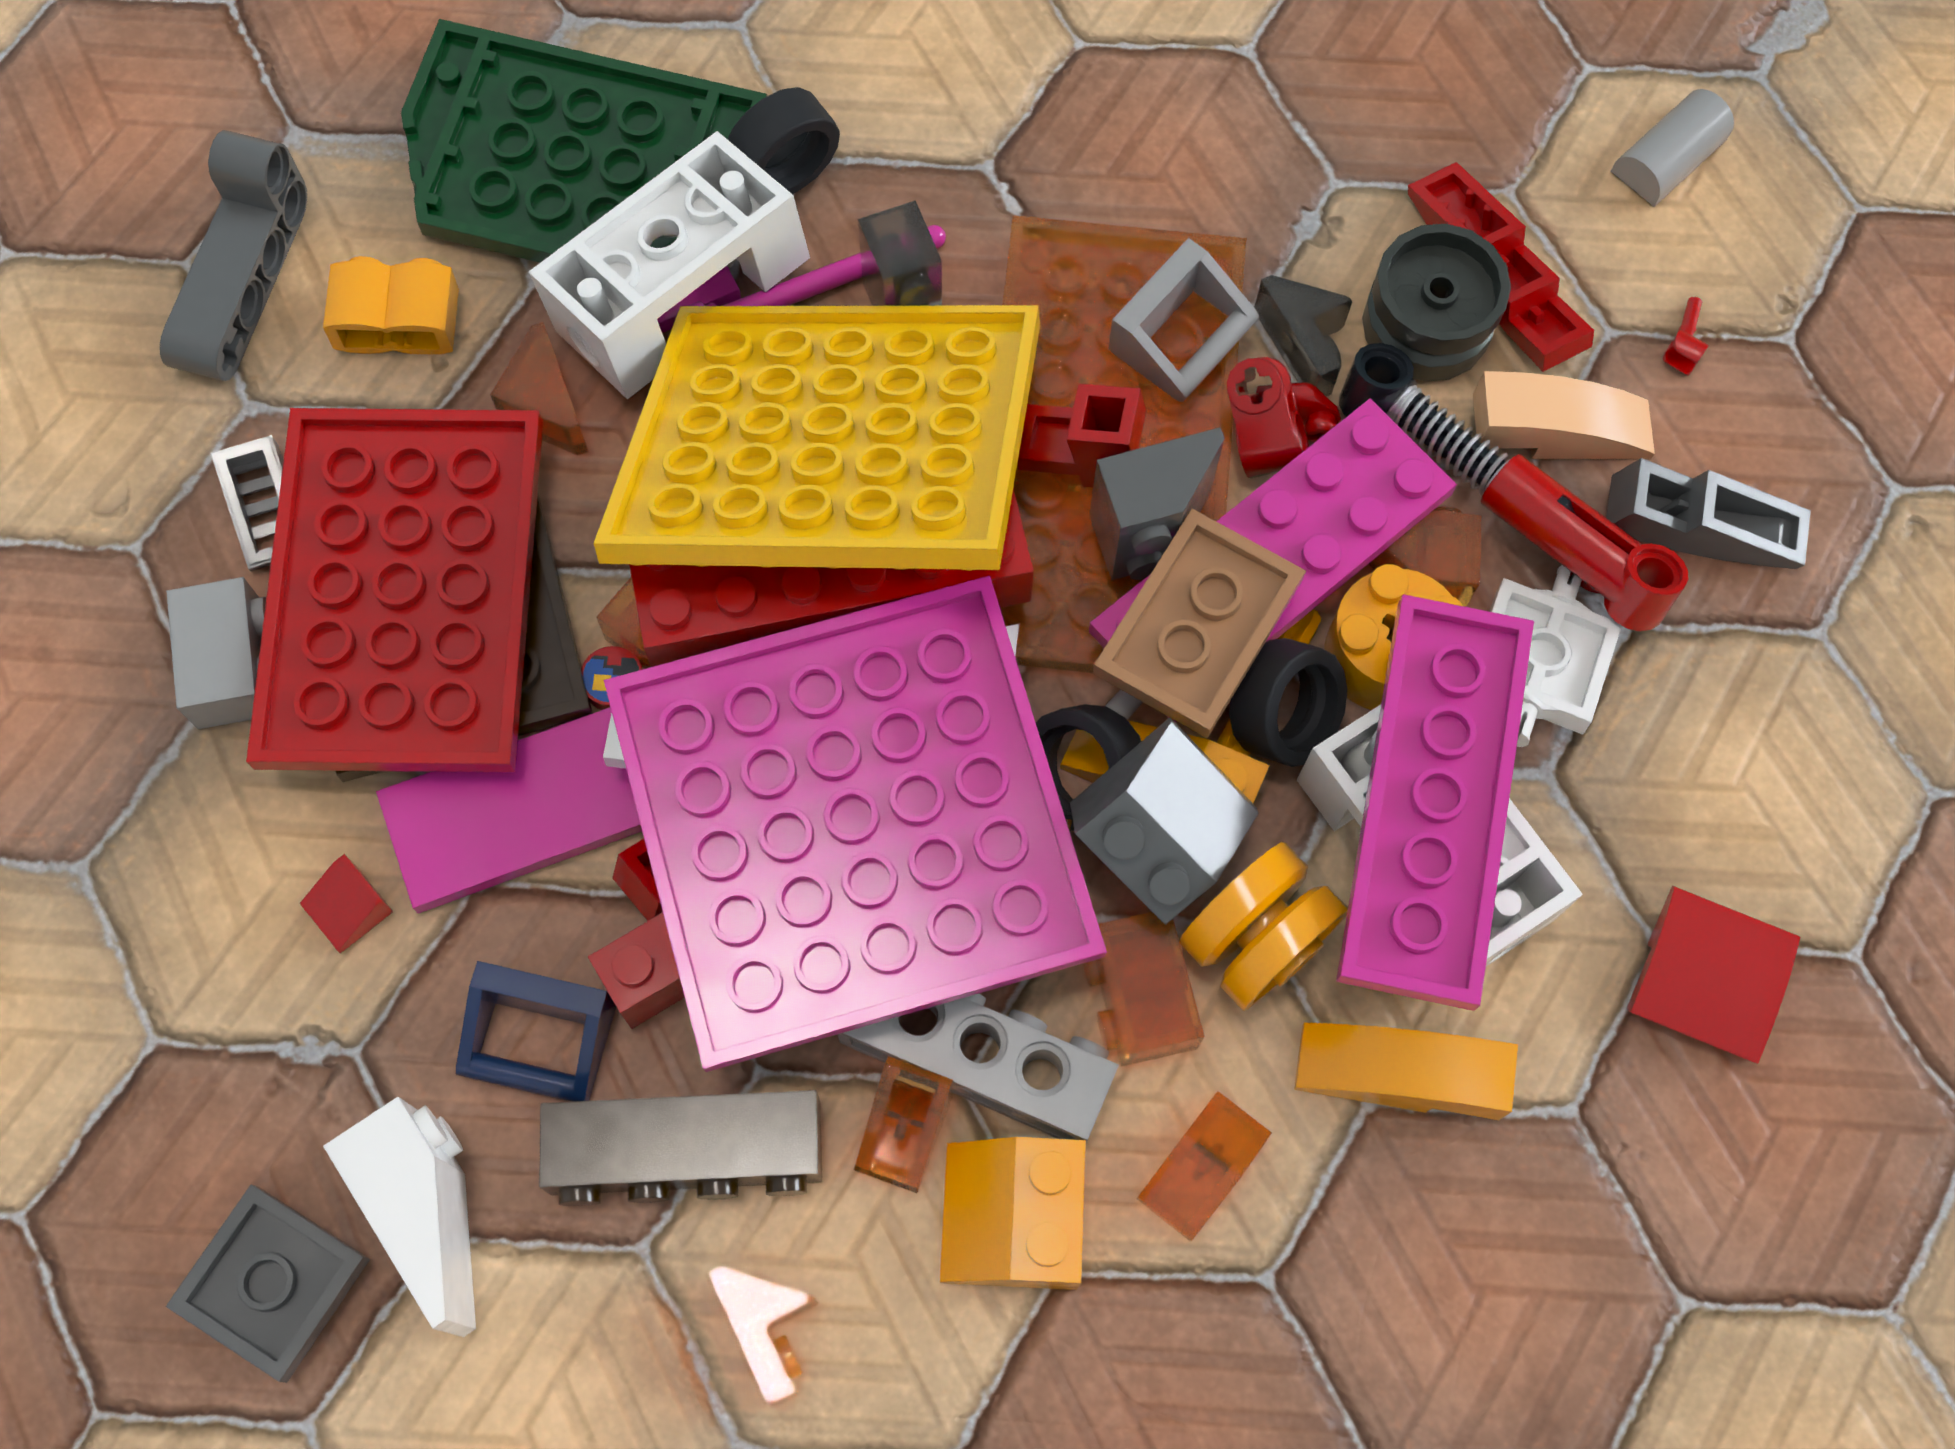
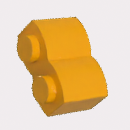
M358 256L351 258L349 261L330 264L323 329L333 349L360 354H376L392 350L407 354L431 355L453 352L459 288L452 268L429 258H415L410 262L390 266L371 257Z

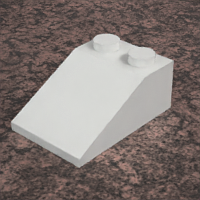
M396 1097L323 1147L432 1329L465 1337L476 1329L465 1173L454 1157L462 1152L463 1148L443 1117L440 1116L436 1119L427 1106L417 1110L401 1098Z

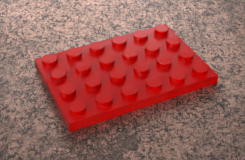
M290 408L246 762L254 770L515 772L543 433V419L539 410Z

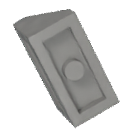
M1188 238L1112 319L1108 350L1175 400L1183 402L1259 319V314L1209 252ZM1194 291L1226 314L1228 318L1178 371L1151 340V337Z

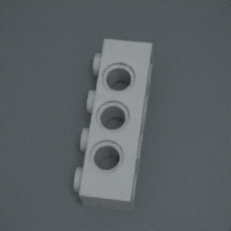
M975 994L927 1008L936 1015L938 1021L934 1029L925 1035L915 1036L904 1031L899 1024L902 1016L838 1034L841 1044L1057 1139L1086 1140V1143L1119 1066L1107 1060L1109 1051L1101 1045L1077 1036H1073L1070 1043L1045 1033L1047 1024L1028 1013L1011 1010L1009 1015L1005 1016L985 1007L986 998L981 994ZM974 1033L987 1034L996 1041L999 1051L988 1062H973L966 1058L960 1047L965 1038ZM1033 1060H1047L1058 1069L1060 1081L1051 1089L1037 1090L1025 1081L1022 1070Z

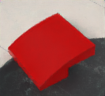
M1672 885L1647 944L1651 947V951L1626 1009L1633 1014L1758 1064L1783 1001L1801 937Z

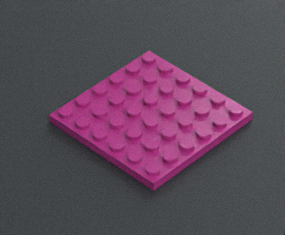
M990 576L604 680L694 1036L705 1072L1106 956V947Z

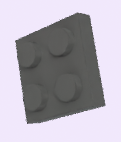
M251 1184L165 1307L278 1382L287 1383L370 1259L260 1187Z

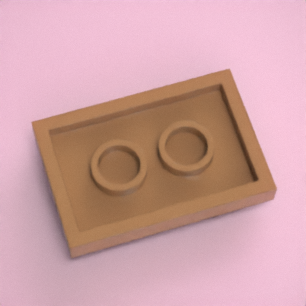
M1191 509L1096 660L1093 674L1208 738L1303 581L1306 570L1202 513Z

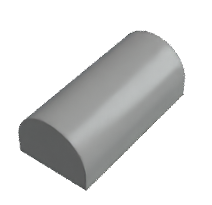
M1705 89L1692 91L1614 163L1611 172L1655 207L1728 139L1734 128V117L1731 109L1720 96L1712 91Z

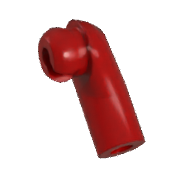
M1308 382L1292 383L1297 409L1305 426L1307 439L1315 443L1341 422L1339 409L1313 384ZM1272 385L1257 386L1256 393H1259L1262 402L1264 401L1263 391L1272 388Z

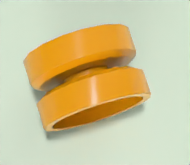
M1280 842L1269 849L1236 877L1195 918L1179 940L1181 946L1201 967L1218 964L1238 947L1243 949L1226 968L1220 985L1243 1011L1252 1007L1275 986L1278 985L1280 987L1292 978L1324 946L1323 941L1347 916L1348 906L1328 886L1311 888L1290 906L1286 903L1306 879L1308 865L1285 842Z

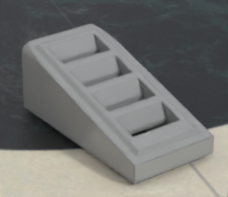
M272 435L210 453L247 567L250 571L271 565L273 546L258 550L255 539L275 534L276 520L251 527L249 518L278 509L284 460L279 445ZM268 466L271 475L239 484L237 475ZM275 487L278 496L245 505L243 496Z

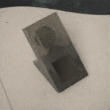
M1274 275L1261 279L1254 306L1259 314L1260 322L1298 383H1311L1326 397L1330 396L1341 369V356L1337 345L1329 335L1340 331L1344 327L1352 305L1351 298Z

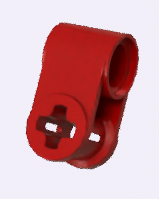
M1270 357L1247 358L1237 363L1230 371L1227 379V394L1236 426V441L1241 464L1245 474L1251 479L1280 471L1305 451L1309 444L1302 418L1297 409L1291 377L1287 368L1279 360ZM1255 369L1259 376H1270L1272 380V388L1263 391V402L1259 393L1249 394L1247 390V382L1254 380L1256 377Z

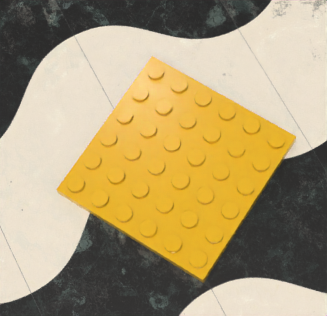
M1039 305L680 306L593 543L599 564L1000 570L1040 329Z

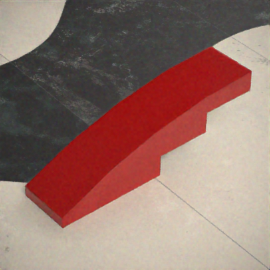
M1455 162L1408 185V195L1426 225L1450 224L1469 229L1495 247L1507 265L1511 284L1506 310L1499 325L1542 372L1592 347L1594 329L1558 296L1560 278L1524 245L1526 226L1461 165Z

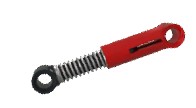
M1384 343L1368 344L1360 348L1355 355L1339 395V406L1346 417L1368 399H1371L1405 433L1408 431L1407 435L1416 444H1419L1422 450H1428L1429 457L1436 456L1437 463L1445 462L1446 470L1453 469L1454 476L1462 475L1463 483L1471 482L1472 489L1479 488L1480 496H1482L1480 502L1484 507L1604 596V606L1609 616L1616 623L1627 629L1639 632L1652 630L1660 625L1689 580L1688 569L1684 561L1674 551L1662 545L1639 543L1521 454L1506 461L1508 458L1507 453H1503L1500 456L1497 455L1499 446L1493 447L1491 450L1488 449L1490 440L1480 443L1481 433L1472 437L1473 427H1469L1464 431V420L1455 424V414L1450 415L1448 418L1445 417L1447 408L1437 411L1439 407L1438 401L1429 405L1430 395L1425 396L1422 394L1421 389L1417 388V382L1413 379L1414 367L1410 358L1402 350Z

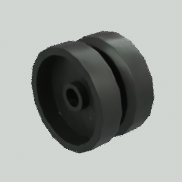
M1450 224L1421 225L1399 235L1383 253L1365 305L1362 321L1367 343H1384L1402 350L1410 358L1414 367L1413 379L1420 381L1449 380L1470 370L1486 352L1494 330L1499 325L1506 310L1511 291L1506 263L1491 243L1472 230Z

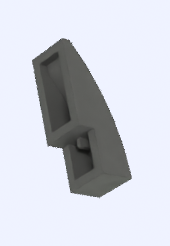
M1640 458L1612 475L1606 518L1635 540L1648 544L1662 545L1670 550L1723 561L1798 569L1805 566L1811 510L1710 470L1695 478H1691Z

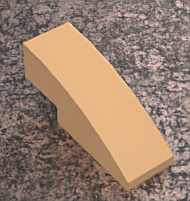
M1484 371L1474 390L1473 404L1476 434L1481 433L1480 443L1490 440L1489 448L1499 446V448H1531L1532 459H1651L1655 454L1648 400L1627 391L1595 382L1562 376Z

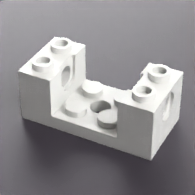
M716 131L531 269L529 274L555 331L628 399L654 379L666 346L657 319L735 259L740 262L743 273L764 292H767L807 261L810 255L794 196ZM660 236L677 237L667 247H650L652 242Z
M1381 705L1313 747L1297 778L1300 786L1333 831H1336L1354 818L1360 827L1362 825ZM1510 798L1486 966L1552 923L1583 895Z

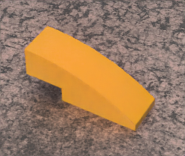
M1304 1022L1301 1030L1294 1090L1424 1113L1431 1109L1500 1120L1510 1114L1513 1108L1518 1044L1430 1031Z

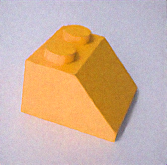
M1008 1137L947 1143L940 1283L1077 1290L1081 1284L1086 1140Z

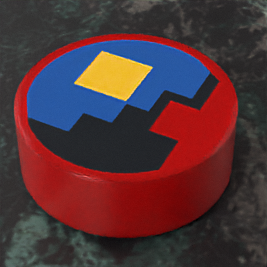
M607 646L594 651L586 658L581 671L587 696L594 707L599 710L610 707L604 680L643 670L639 659L634 653L623 647Z

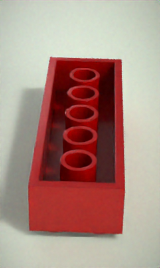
M1014 489L1000 570L834 569L827 567L761 566L702 567L696 565L637 566L629 564L644 650L651 667L986 576L991 578L1000 608L1031 602L1034 576Z

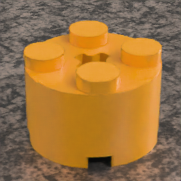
M1385 564L1377 567L1373 573L1364 576L1351 586L1344 595L1325 638V650L1334 654L1344 669L1348 689L1347 698L1369 710H1373L1382 703L1391 641L1387 638H1392L1397 605L1402 595L1405 594L1463 606L1458 599L1453 597L1444 586L1433 578L1414 570L1402 569L1394 564Z

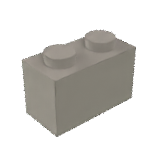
M244 577L167 590L177 709L197 729L251 720L266 597L260 598Z

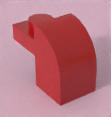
M1078 383L1073 408L1027 404L1017 462L1018 469L1023 471L1079 475L1083 487L1093 488L1098 459L1139 449L1146 416V407L1141 389Z

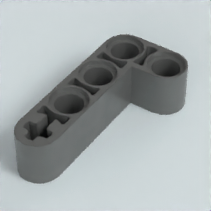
M222 130L212 142L208 159L210 177L222 199L164 326L160 340V357L163 364L167 367L227 381L235 375L303 220L307 205V188L288 148L284 144Z

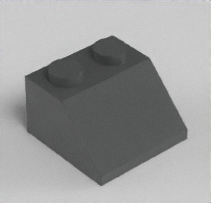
M1221 427L1097 460L1089 516L1111 580L1130 576L1133 580H1142L1149 576L1191 509L1201 512L1211 493L1225 439Z
M1168 718L1070 802L1075 834L1165 925L1218 881L1259 814L1254 804L1171 718Z

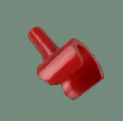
M1690 297L1688 299L1682 324L1662 358L1666 364L1687 376L1690 375L1709 346L1693 336L1697 330L1696 326L1703 303L1698 297Z

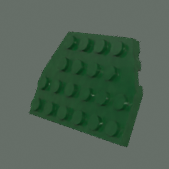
M439 19L401 110L403 129L407 138L410 159L408 164L410 178L414 186V205L418 226L422 235L541 263L716 131L728 139L732 128L745 112L766 97L767 94ZM660 236L652 242L650 247H667L677 237Z

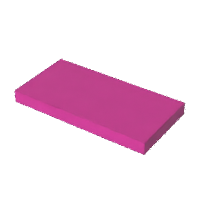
M611 707L518 740L515 772L431 771L376 791L412 907L418 914L642 832L627 770L625 768L608 767L603 759L612 713Z

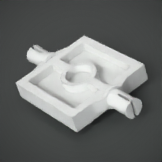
M1563 565L1557 570V577L1552 591L1532 589L1503 578L1489 611L1534 621L1517 747H1524L1529 744L1536 718L1547 720L1582 735L1585 733L1592 722L1622 627L1614 620L1592 612L1576 600L1582 580L1575 574H1572L1569 579L1571 571Z

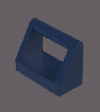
M477 961L468 991L456 1063V1075L569 1102L589 1101L616 1011V1005L606 990ZM500 1004L585 1024L576 1075L481 1053L495 1005Z

